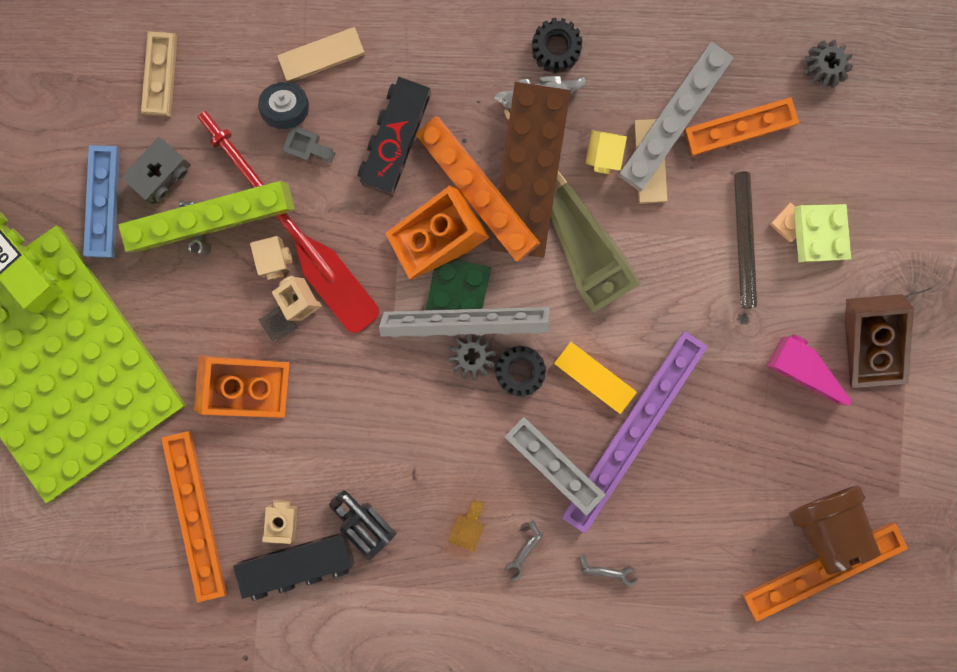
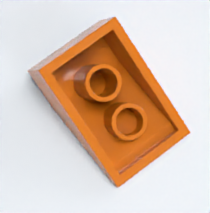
M450 185L385 233L410 280L470 252L489 238L472 205L459 189Z
M199 355L194 411L201 415L285 418L289 362Z

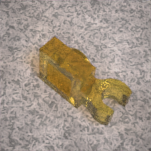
M473 499L467 516L458 514L448 542L475 552L484 528V523L477 521L483 508V502Z

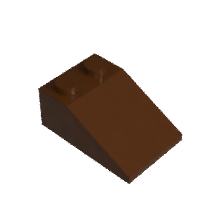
M903 294L846 299L845 332L850 386L852 388L908 384L914 307Z

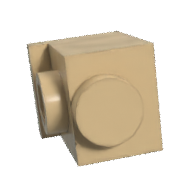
M289 276L279 283L280 286L272 291L287 321H302L322 307L320 302L316 301L304 278Z
M275 500L273 505H268L265 512L262 542L291 544L296 538L298 506H290V501ZM276 517L283 520L284 524L282 527L275 525L274 520Z

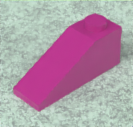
M794 334L792 337H782L767 367L839 405L849 406L852 402L817 352L807 346L808 341Z

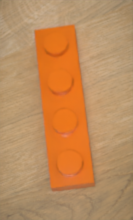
M792 97L691 126L685 128L683 132L690 155L693 157L797 126L799 120Z

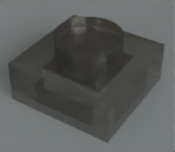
M280 306L258 319L273 343L278 342L298 329L294 321H287Z

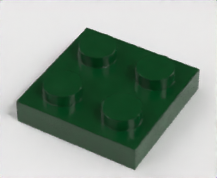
M452 260L435 268L426 310L483 309L491 267Z

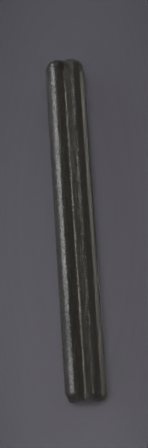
M741 171L734 175L740 302L742 308L750 309L757 307L750 172Z

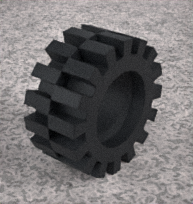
M552 18L549 23L547 20L544 21L541 27L538 26L533 36V58H536L537 65L539 67L543 65V70L547 72L549 69H552L553 73H557L558 70L565 72L568 67L572 68L575 62L578 61L582 50L583 40L582 36H579L580 30L578 28L575 29L574 23L571 21L569 24L565 23L566 19L561 18V21H557V18ZM553 36L564 38L568 46L566 52L561 55L551 54L546 47L548 39Z
M515 346L506 350L498 359L495 370L496 378L506 392L515 396H526L535 393L542 386L546 377V366L543 358L536 350L527 346ZM517 360H524L531 366V376L524 382H517L510 375V367Z

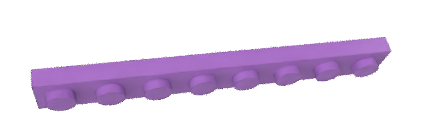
M685 331L681 333L588 475V478L606 496L587 516L571 501L561 516L562 519L586 534L708 347L707 345Z

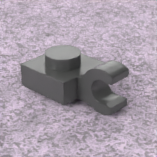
M297 126L290 129L282 149L284 153L309 163L313 155L332 163L336 154L333 152V149L318 144L320 139L318 134Z

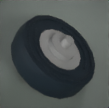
M278 82L263 90L259 96L258 108L263 121L269 126L277 129H289L305 120L308 115L309 102L305 91L300 86L291 82Z

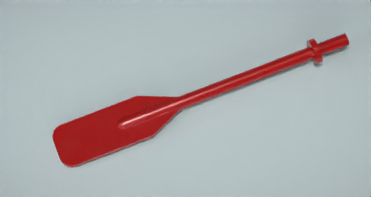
M207 111L200 113L197 118L212 135L213 138L210 141L214 148L220 146L253 188L263 186L264 183L230 142L229 138L232 135L228 129L221 130ZM287 213L277 215L276 218L295 241L303 275L344 327L350 332L357 333L376 320L379 315L378 305L333 249L304 235Z

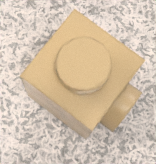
M275 236L250 243L258 276L267 277V281L283 278V273L290 271L289 264L292 263L291 253L288 247L284 248L283 240L280 237Z

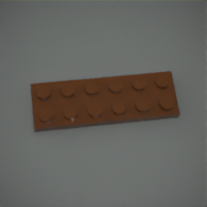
M515 82L498 191L540 242L527 256L544 258L571 90ZM492 232L489 250L508 252Z

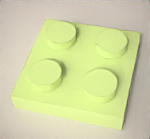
M846 204L800 205L794 207L799 263L845 261L851 259Z

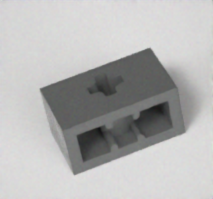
M158 137L121 178L143 199L154 204L156 201H162L168 195V188L175 181L178 182L188 173L187 168L191 164L161 137ZM158 168L162 173L160 177H157L155 173Z

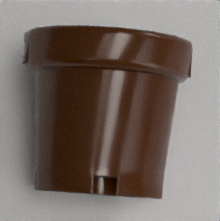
M859 485L822 497L789 512L794 527H801L827 575L848 570L853 565L866 563L881 555L862 504L866 497Z

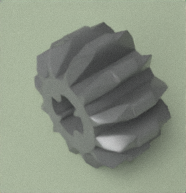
M824 40L820 41L817 47L813 46L809 49V56L804 59L803 63L809 66L804 70V74H812L813 76L810 83L814 84L818 80L820 88H825L828 84L831 88H834L839 84V81L844 82L848 78L846 72L851 71L853 65L847 61L852 58L853 54H844L843 51L846 49V45L837 48L836 40L830 41L829 44Z
M467 334L468 343L464 344L460 337L456 339L457 343L462 346L460 349L450 346V351L458 353V357H449L448 361H459L460 363L452 369L453 372L459 371L462 367L465 368L461 378L466 379L470 370L472 371V379L477 380L476 370L479 369L484 376L488 375L482 366L485 364L489 367H494V363L487 361L486 357H493L496 353L495 351L485 353V349L490 347L492 343L487 341L483 346L479 345L483 337L482 335H478L476 343L472 342V335ZM468 349H475V353L478 351L480 354V358L476 359V364L469 365V360L467 362L464 360V355H467L469 352Z

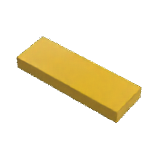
M571 341L553 363L619 414L623 412L637 393Z

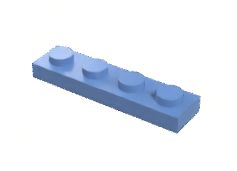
M89 145L83 252L85 257L115 258L120 148L117 146Z

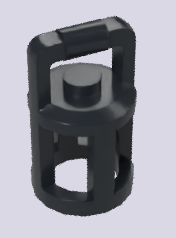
M345 490L338 492L329 503L330 508L343 521L340 531L363 553L368 561L378 554L397 534L371 507L369 502L363 503L360 506ZM345 503L350 510L346 511L341 505ZM360 522H362L374 534V536L378 539L377 542L364 530V528L359 524Z

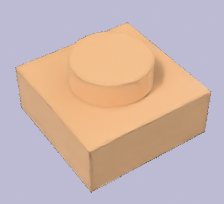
M792 203L787 204L769 224L789 243L796 239L795 206Z

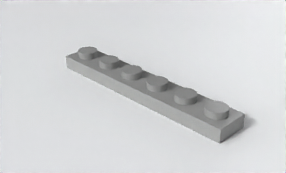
M711 41L618 174L621 179L638 191L643 190L734 57Z
M550 307L391 311L383 313L379 330L380 336H391L394 338L401 336L427 337L429 335L455 336L458 334H539L541 332H549Z

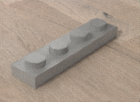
M525 417L505 436L519 452L586 516L606 496L594 482Z

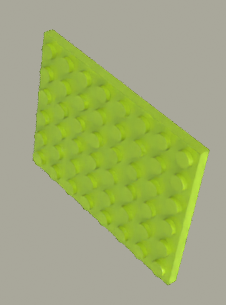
M57 225L27 245L26 248L32 249L42 260L39 264L44 269H49L58 278L59 281L56 284L63 291L39 314L23 309L0 281V438L45 503L56 499L186 406L62 228Z

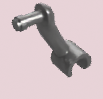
M185 200L179 201L181 207L196 203L194 201L190 203ZM203 235L196 236L189 243L188 250L191 253L198 252L200 256H207L211 252V246L208 242L204 241Z
M535 521L529 522V527H531L535 535L524 544L515 561L509 562L506 566V570L511 567L519 569V572L513 575L511 580L515 581L521 578L523 562L543 537V532H539Z
M586 555L579 556L584 568L581 571L585 574L622 579L629 586H634L638 582L637 578L626 580L625 578L627 573L634 571L632 567H625L622 570L598 566L589 567Z

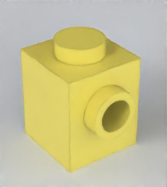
M591 130L586 164L594 166V171L610 174L611 169L621 170L627 137Z

